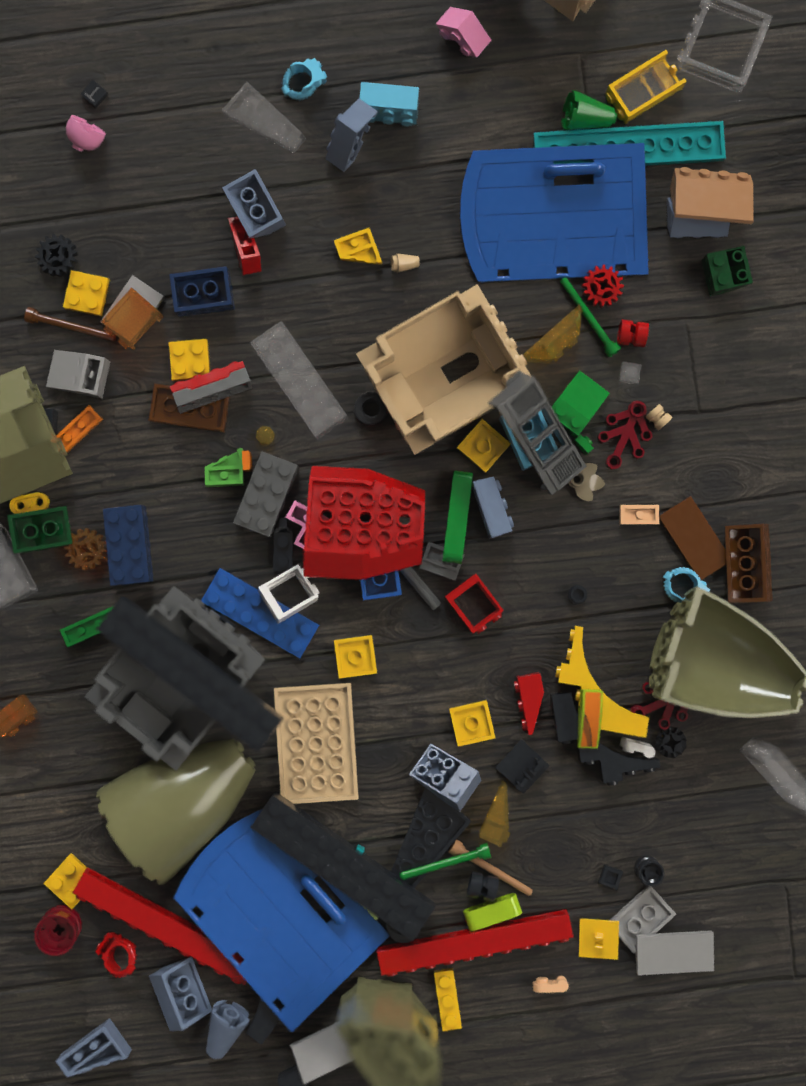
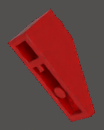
M238 216L228 218L243 275L261 272L260 253L255 239L249 238Z

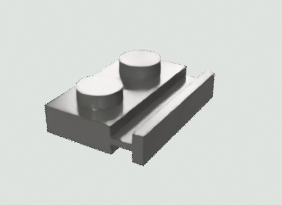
M428 542L422 564L419 568L456 581L461 564L443 562L444 547Z

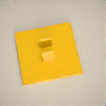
M580 918L579 957L618 960L619 921Z

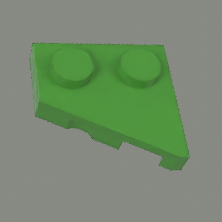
M243 448L237 449V452L229 456L220 458L216 463L205 466L206 487L244 486Z

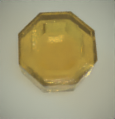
M262 426L257 430L256 438L261 444L269 445L274 441L275 433L270 427Z

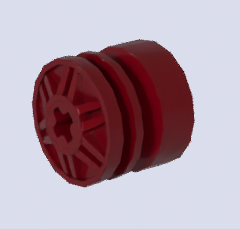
M57 905L50 908L35 929L34 940L37 947L43 953L50 956H59L67 953L73 947L82 930L80 914L74 908L70 909L67 905Z

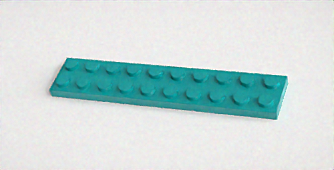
M723 121L535 132L533 134L534 148L644 143L645 166L714 162L726 159ZM593 160L553 162V164L593 162Z

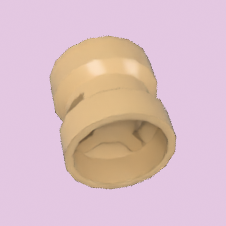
M660 404L645 416L654 423V427L658 431L673 418L669 413L663 411V407Z

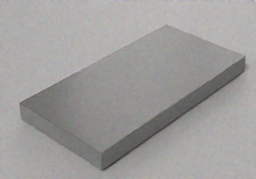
M712 931L635 935L637 975L714 971V933Z

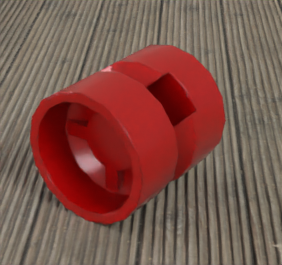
M621 319L617 343L621 345L632 343L633 346L644 348L648 339L649 323L638 321L634 324L632 320Z

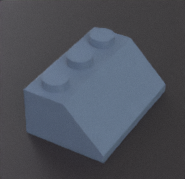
M256 169L222 187L249 238L269 235L286 225Z
M667 198V228L670 237L701 238L711 236L719 238L721 236H728L730 222L677 218L674 216L672 199Z
M493 476L474 481L471 487L489 539L512 532L514 524L511 516L507 517L505 509H508L505 498L501 499L499 491H502L499 480L495 481Z
M191 956L164 966L149 975L170 1031H183L212 1012L210 1002Z

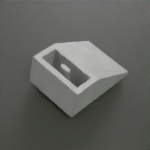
M54 350L46 387L102 399L110 361L104 357L85 353Z

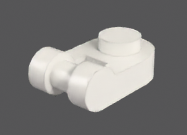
M626 737L621 738L620 746L623 747V751L634 753V750L644 753L647 758L655 756V749L651 744Z

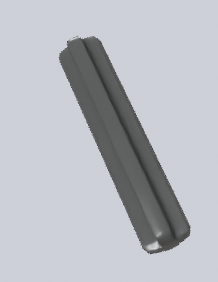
M412 567L400 570L432 610L440 606L441 602Z

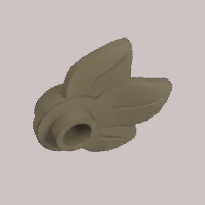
M586 463L587 467L576 475L580 478V482L575 483L572 479L568 484L575 489L576 495L580 499L593 501L592 491L604 487L605 482L595 474L597 465Z

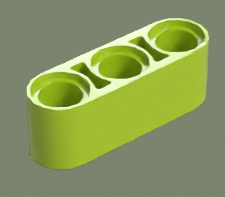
M510 893L495 898L494 903L486 901L465 909L463 914L469 931H476L517 917L522 914V910L516 893Z

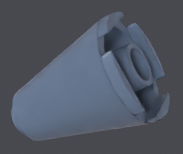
M227 1000L217 1001L212 1008L206 1052L212 1059L223 1058L249 1023L248 1011L238 1003L233 1002L231 1005L226 1004Z

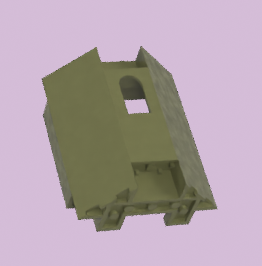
M25 366L0 376V504L73 474L65 457L68 455L61 437H56L42 405L44 402L37 384L32 383Z
M358 977L357 984L341 997L336 1028L349 1045L351 1057L374 1086H437L440 1065L436 1014L432 1017L412 991V983H396L390 980L365 979V977Z

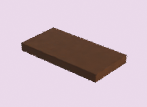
M154 383L148 421L225 433L230 396L180 414L170 386Z
M691 496L659 515L662 525L689 567L699 575L700 581L727 564L724 546Z

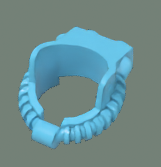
M315 58L311 60L306 59L304 62H294L290 65L282 80L283 87L281 90L285 96L289 95L290 98L292 97L295 100H304V98L310 97L317 87L326 83L327 75L325 71L322 72L319 60L316 61ZM305 72L311 77L310 84L303 87L301 92L290 91L288 87L289 80L294 74Z
M675 568L671 572L667 571L663 576L665 579V593L674 602L681 603L685 597L682 598L672 591L670 580L673 575L676 576L684 573L694 582V587L710 591L706 587V582L700 581L699 575L692 569L689 570V568Z

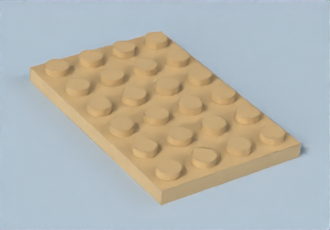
M351 683L274 688L275 711L285 717L276 729L280 794L293 804L359 799Z

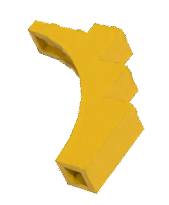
M575 626V630L571 629L569 641H573L572 649L568 648L566 660H570L569 664L561 663V666H557L555 677L559 678L558 682L581 686V689L601 690L590 674L584 658L582 644L583 627ZM577 689L575 699L579 701L578 706H580V689ZM603 692L601 730L646 738L649 717L633 713L619 706Z

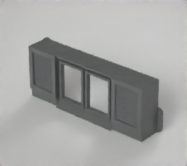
M518 371L506 381V388L488 402L490 406L498 409L543 482L540 487L542 491L553 495L587 467L554 413L535 377ZM542 411L549 426L530 442L522 426ZM554 431L562 446L542 462L534 448Z

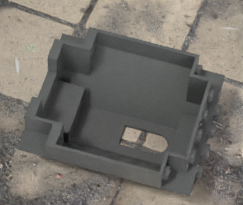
M175 586L171 588L159 604H155L148 612V614L193 647L196 644L207 646L209 650L207 659L243 686H245L265 660L250 644V640L246 636L235 633V628L228 622L224 624L220 621V616L215 611L205 607V604L200 599H193ZM119 648L95 678L97 682L85 695V698L98 707L95 712L109 723H118L144 744L142 749L156 761L162 759L176 771L216 722L121 648Z

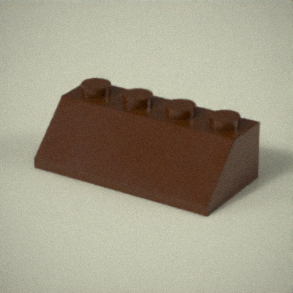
M769 524L725 526L728 603L773 601Z

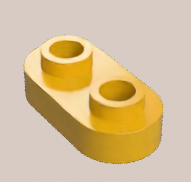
M40 492L20 495L10 501V510L14 514L44 510L49 507L50 501L46 494ZM39 499H42L43 504L41 506H39L37 503ZM20 503L24 504L23 509L19 508Z

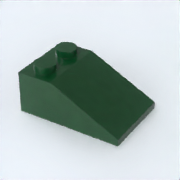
M67 506L7 515L14 554L36 552L73 544Z

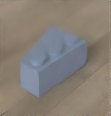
M358 99L344 114L340 113L334 122L336 127L330 135L332 140L326 148L328 151L326 160L345 172L355 161L363 144L361 140L364 131L366 133L369 131L370 126L368 123L373 117H376L378 111L361 99Z
M109 1018L62 1052L56 1062L64 1074L70 1077L89 1071L94 1067L104 1066L119 1059H126L132 1049Z

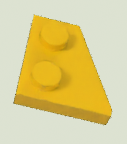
M370 228L334 240L340 260L382 264Z

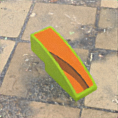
M580 689L578 748H598L603 690Z

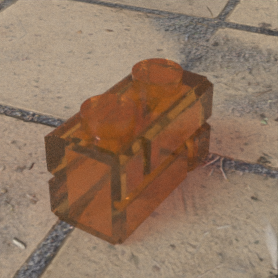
M26 695L18 696L0 710V736L2 738L6 736L13 737L20 731L18 728L24 724L26 726L35 720L34 715L38 711Z

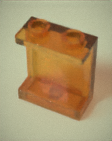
M131 287L101 322L105 325L104 330L111 336L115 334L120 338L118 342L125 349L130 347L134 350L136 348L134 345L156 320L160 322L164 316Z

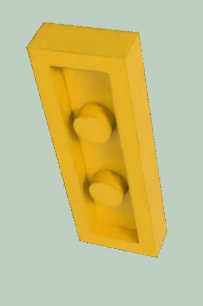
M453 968L435 970L434 977L442 1030L461 1029L462 1025Z

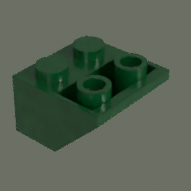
M745 246L709 253L701 260L710 297L729 293L753 283Z

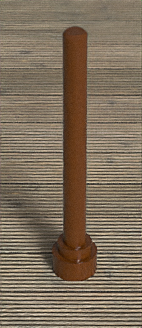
M27 307L25 311L24 321L34 324V322L38 323L39 321L110 341L116 340V334L42 315L37 309Z

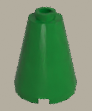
M572 90V92L568 93L563 106V112H566V116L562 118V127L565 130L608 128L616 122L617 113L613 107L577 90Z

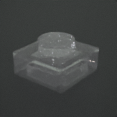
M622 362L619 382L639 384L642 365Z

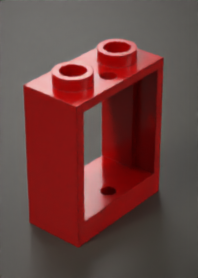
M477 574L472 575L445 596L473 634L475 632L479 634L487 628L486 624L491 620L493 623L502 617L501 612L504 611ZM476 583L496 610L473 626L454 599Z

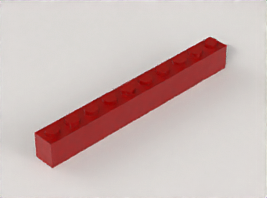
M88 867L83 872L72 892L76 895L77 899L92 903L94 908L109 912L114 919H122L128 922L127 924L131 928H139L148 937H156L165 946H173L182 955L191 956L199 964L212 967L216 973L231 977L230 979L233 982L246 985L247 981L199 926ZM238 952L232 955L239 965L244 960Z
M567 909L499 922L476 931L464 929L418 938L408 943L398 942L383 945L377 948L381 975L390 977L402 971L411 973L416 971L417 968L422 967L431 969L437 964L442 963L444 965H451L457 960L471 961L477 956L486 958L497 952L507 954L512 952L513 949L527 950L533 945L547 946L553 941L567 942L569 938H573L569 914Z

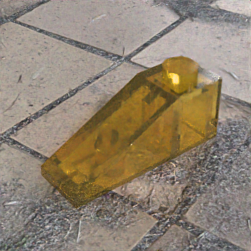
M504 781L501 782L478 833L480 838L500 847L503 842H507L510 832H508L507 784Z

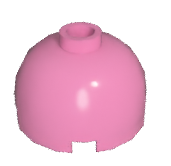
M71 115L66 125L68 140L73 143L72 147L80 152H83L84 149L88 151L97 149L102 144L106 135L99 127L94 124L90 125L87 123V120L75 115Z

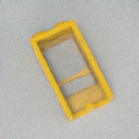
M667 50L608 85L605 92L606 99L609 104H613L617 117L623 120L625 124L677 91L682 90L687 82L685 78L681 81L678 80L675 75L677 67L674 64L672 66L668 65L665 60L668 54Z

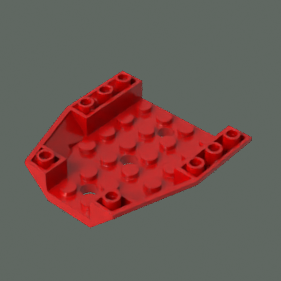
M312 466L309 477L303 576L364 580L421 565L425 490L370 469ZM322 513H331V519L323 520L321 518ZM363 514H368L371 520L364 523L360 520V517ZM402 516H407L410 519L407 525L399 522Z

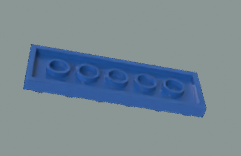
M219 568L201 599L206 605L298 658L302 657L319 627V624L300 613H296L278 624L259 595L258 589L222 568ZM276 600L283 613L291 609Z

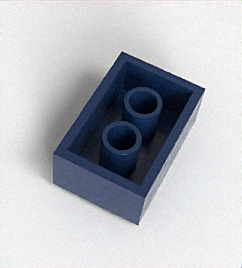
M227 266L169 274L174 312L178 317L235 309L231 277Z

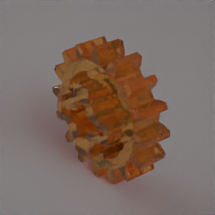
M85 528L84 533L81 529L77 530V535L71 533L73 544L64 547V549L69 551V553L65 554V557H71L69 563H76L75 568H80L82 565V570H87L88 566L90 569H94V564L101 565L100 558H106L102 555L103 552H107V549L103 548L106 541H101L103 535L99 534L96 536V530H92L90 533V529ZM87 536L84 541H78L80 538ZM80 546H87L91 552H85ZM88 557H95L91 561L85 562V560L87 561Z

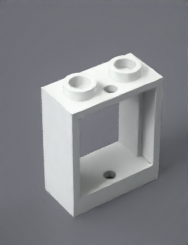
M299 565L292 567L258 587L259 595L278 624L318 600L319 591L315 584L311 585L307 579L309 577L303 576L304 568L301 569ZM296 575L310 598L283 613L270 590Z

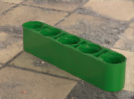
M456 470L453 472L443 562L462 564L473 478L472 472Z

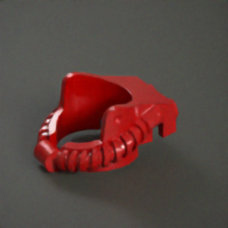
M108 932L104 936V940L98 944L95 952L98 955H102V959L105 961L104 966L110 972L109 974L121 978L131 975L136 968L134 964L136 963L137 953H135V949L137 946L130 940L123 938L121 934L117 935L115 932ZM118 946L125 948L129 956V965L124 970H121V967L114 959V953Z

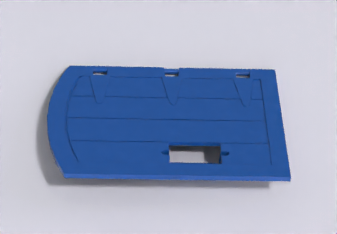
M644 143L473 151L462 185L460 222L465 252L477 281L497 282L584 278L588 276L587 272L589 270L594 272L595 266H598L599 270L602 265H605L607 270L612 266V272L614 273L616 272L615 265L621 264L626 265V271H619L617 276L648 275ZM593 160V162L553 164V162ZM593 174L594 184L554 186L556 176ZM556 267H567L568 273L556 274ZM498 270H509V276H497ZM600 274L595 277H603L604 274Z
M261 809L228 827L200 853L181 881L174 899L287 1028L293 1032L390 935L369 914L367 909H364L359 903L321 878L345 905L340 910L315 882L314 879L318 876L316 873L251 829L250 827L263 810ZM304 888L331 917L327 923L300 894ZM196 905L204 913L200 919L191 910ZM236 952L244 958L240 965L232 957ZM277 998L285 1005L281 1011L273 1003Z

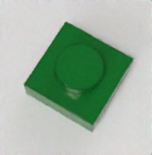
M580 434L573 441L585 455L594 449L591 446L593 444L587 436L583 437Z

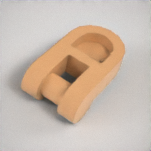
M561 975L556 980L538 977L533 982V991L538 993L565 992L568 989L567 979Z

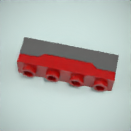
M241 361L232 362L221 369L215 368L204 375H195L192 379L186 381H178L170 386V389L181 414L252 389V385L245 365Z

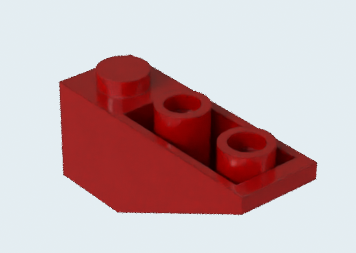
M539 672L516 676L517 681H514L515 692H519L520 700H517L519 712L523 711L524 719H521L523 731H527L528 735L533 734L544 695L541 674Z

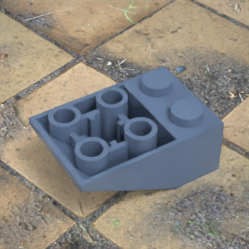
M433 744L429 745L409 773L413 779L458 811L462 810L481 782V777L477 770Z

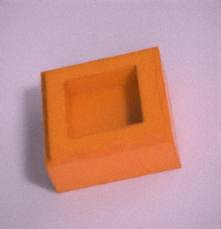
M242 451V465L245 472L253 471L252 453L249 451Z

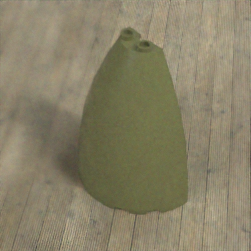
M694 587L684 594L685 599L681 603L677 602L670 611L672 617L667 623L664 622L657 637L650 661V669H653V673L649 677V686L654 690L652 694L663 701L721 716L752 718L799 713L803 706L801 693L806 691V670L793 654L759 622L727 601L699 587Z
M234 739L197 744L177 771L162 759L156 761L153 758L125 772L97 791L96 797L101 801L98 804L101 816L108 820L106 827L129 861L135 867L140 866L143 875L149 880L153 881L156 879L159 885H163L190 864L218 835L234 813L256 771L254 768L256 765L252 758H246L242 753L244 747L239 741L236 742Z

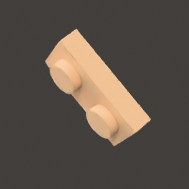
M619 505L620 524H659V505Z

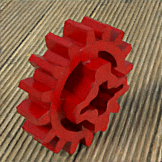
M602 265L600 270L598 266H595L594 272L589 270L587 272L588 276L583 278L586 283H583L581 288L586 290L582 294L589 296L586 300L587 302L593 300V306L600 303V308H602L606 303L609 307L612 301L615 303L618 301L617 296L622 295V292L619 290L623 289L624 285L619 282L623 280V277L618 278L619 271L613 273L612 266L608 270L605 265ZM604 274L603 277H595L597 275ZM601 283L605 284L604 290L601 289ZM606 294L610 296L608 298H602V296Z

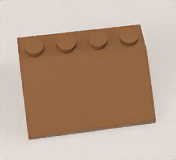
M687 167L674 169L670 193L675 217L753 224V181L751 175L744 172L735 174L727 171L713 172L707 169L691 170Z

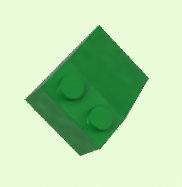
M579 370L553 404L552 409L564 430L576 438L610 393Z

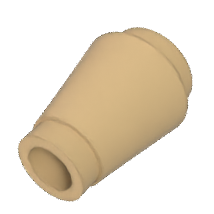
M397 253L391 256L392 271H397V273L419 267V256Z

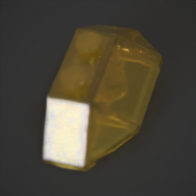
M580 305L522 354L526 362L550 363L553 359L556 362L564 355L562 351L567 347L571 349L579 342L577 338L580 335L582 307Z

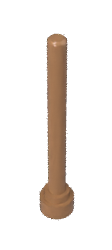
M457 839L448 850V853L453 856L470 852ZM475 858L469 860L527 896L532 894L533 890L483 859Z

